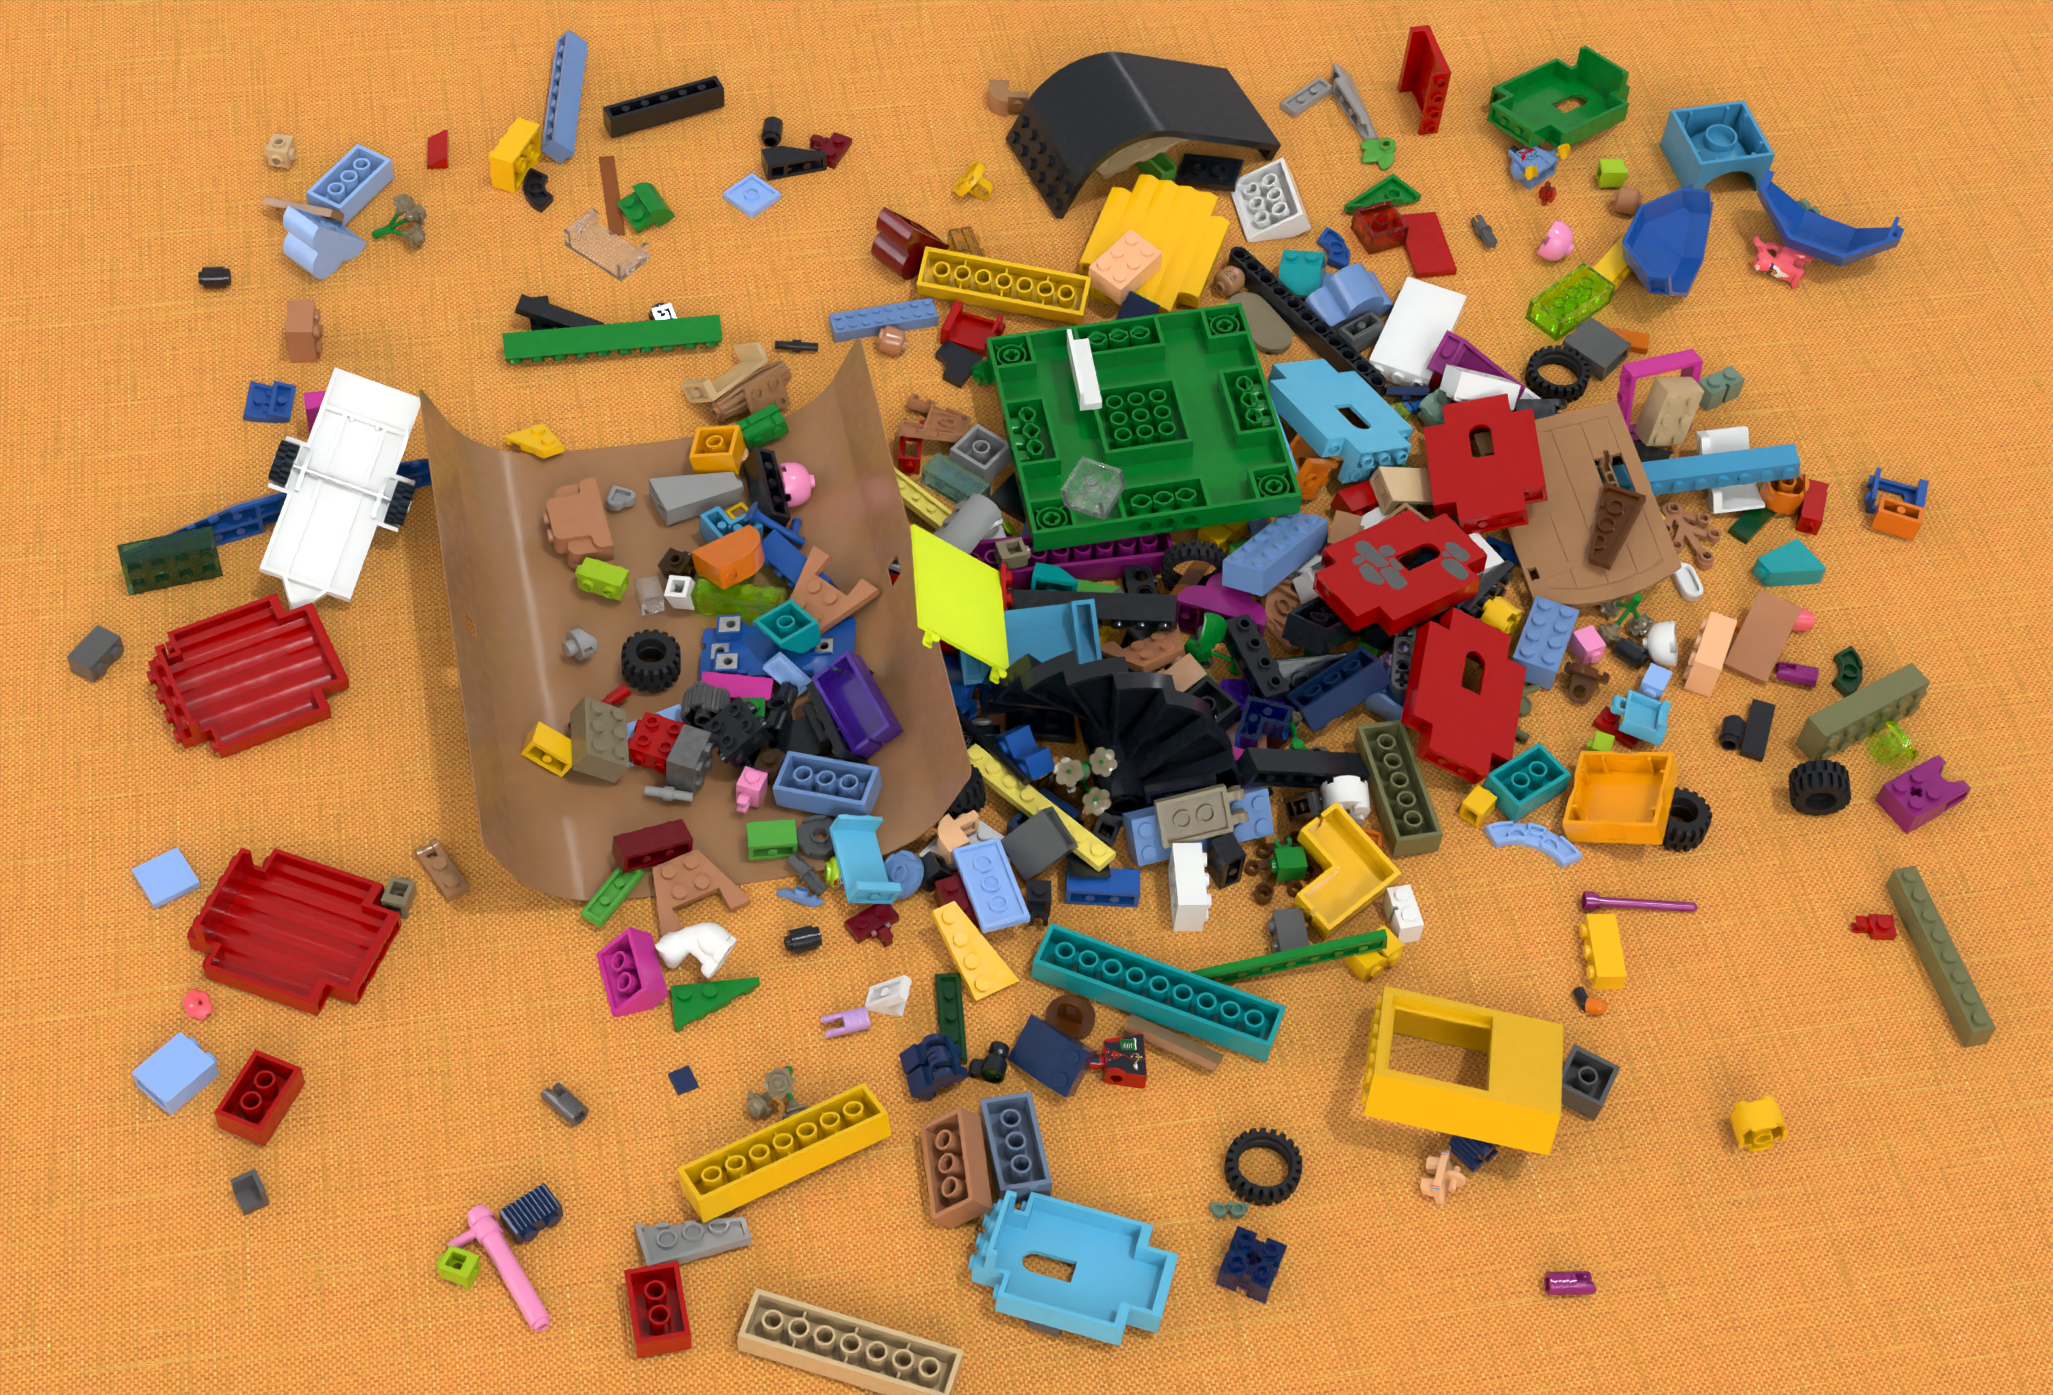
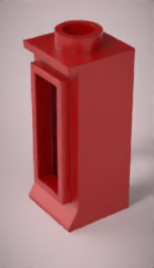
M920 420L919 424L924 425V420ZM900 436L898 470L900 472L920 474L922 438ZM906 441L917 442L916 457L905 456Z
M1809 479V489L1799 508L1795 530L1817 536L1823 522L1829 484Z

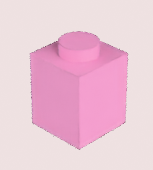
M1593 625L1574 631L1568 645L1579 662L1584 665L1601 660L1606 648L1605 642Z

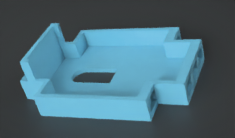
M1325 359L1273 364L1267 383L1269 384L1268 389L1276 411L1321 458L1340 456L1344 460L1337 478L1342 484L1370 480L1379 466L1397 467V465L1406 463L1412 447L1409 440L1413 428L1355 371L1338 373ZM1349 407L1369 429L1355 427L1337 409Z
M1007 1190L1004 1200L999 1199L997 1204H993L991 1213H985L982 1228H985L984 1234H978L975 1245L978 1252L977 1254L972 1253L968 1269L972 1270V1282L994 1287L992 1299L997 1300L995 1311L1118 1346L1121 1345L1126 1325L1158 1333L1178 1254L1149 1246L1153 1225L1032 1191L1028 1201L1023 1200L1020 1210L1014 1209L1017 1192ZM1029 1254H1038L1074 1264L1076 1267L1070 1283L1030 1272L1023 1266L1022 1260Z

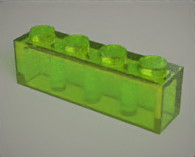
M697 578L690 595L696 614L712 616L741 614L742 619L755 620L788 601L784 587L737 583L723 590L708 579Z

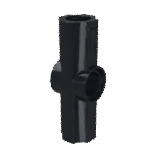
M782 682L781 686L777 688L775 696L767 702L769 711L765 720L770 725L768 731L773 736L770 741H778L779 737L783 735L786 726L793 721L792 709L799 691L797 686L790 682Z

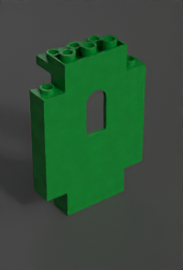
M1585 45L1580 48L1577 64L1572 67L1556 58L1492 87L1487 121L1530 149L1546 141L1556 148L1562 144L1572 146L1625 120L1629 106L1627 98L1630 86L1626 84L1629 72ZM1572 97H1578L1586 101V104L1567 113L1554 107V105Z

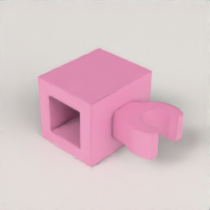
M745 766L736 784V801L739 804L736 811L746 814L749 806L759 808L767 792L768 773Z

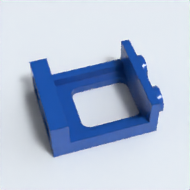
M1881 468L1876 469L1874 476H1869L1866 487L1870 488V490H1867L1864 498V503L1867 504L1865 513L1874 515L1877 507L1874 503L1878 490L1902 496L1903 502L1924 508L1929 481L1920 479L1917 486L1914 487L1880 478Z

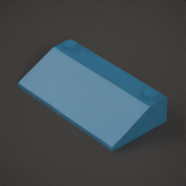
M1094 599L1071 601L1068 604L1004 611L1009 667L1027 653L1042 663L1073 650L1080 664L1102 659ZM956 648L963 685L982 683L991 666Z

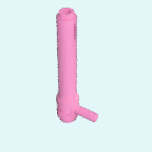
M486 1205L474 1207L467 1214V1223L471 1229L448 1242V1246L452 1245L461 1248L475 1238L480 1245H484L531 1329L536 1332L544 1331L550 1326V1316L502 1235L503 1229L498 1221H494L495 1215Z

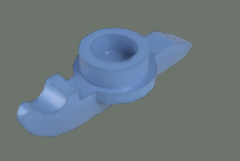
M796 886L794 890L783 888L776 892L780 897L809 907L819 906L824 901L823 898H817L816 894L810 896L809 889L802 886Z

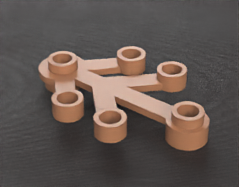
M1676 502L1665 503L1662 507V514L1666 517L1664 522L1670 536L1673 530L1671 527L1673 522L1678 526L1676 536L1672 540L1673 545L1678 547L1675 548L1677 555L1683 549L1682 542L1685 537L1697 554L1695 560L1696 567L1705 571L1710 570L1715 560L1713 553L1705 550L1696 536L1715 544L1719 542L1722 535L1721 532L1714 528L1707 531L1687 524L1685 521L1694 522L1699 527L1705 528L1709 525L1711 519L1707 513L1696 515L1684 511L1683 507Z

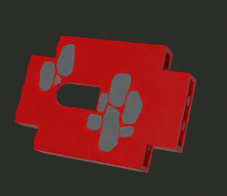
M1409 509L1323 548L1321 565L1324 569L1315 573L1312 589L1353 632L1377 622L1389 636H1392L1476 596L1481 580L1477 574L1484 571L1488 555L1445 513L1423 523L1420 517L1416 516ZM1421 547H1425L1424 552L1426 554L1431 552L1436 557V559L1410 571L1397 560V558Z

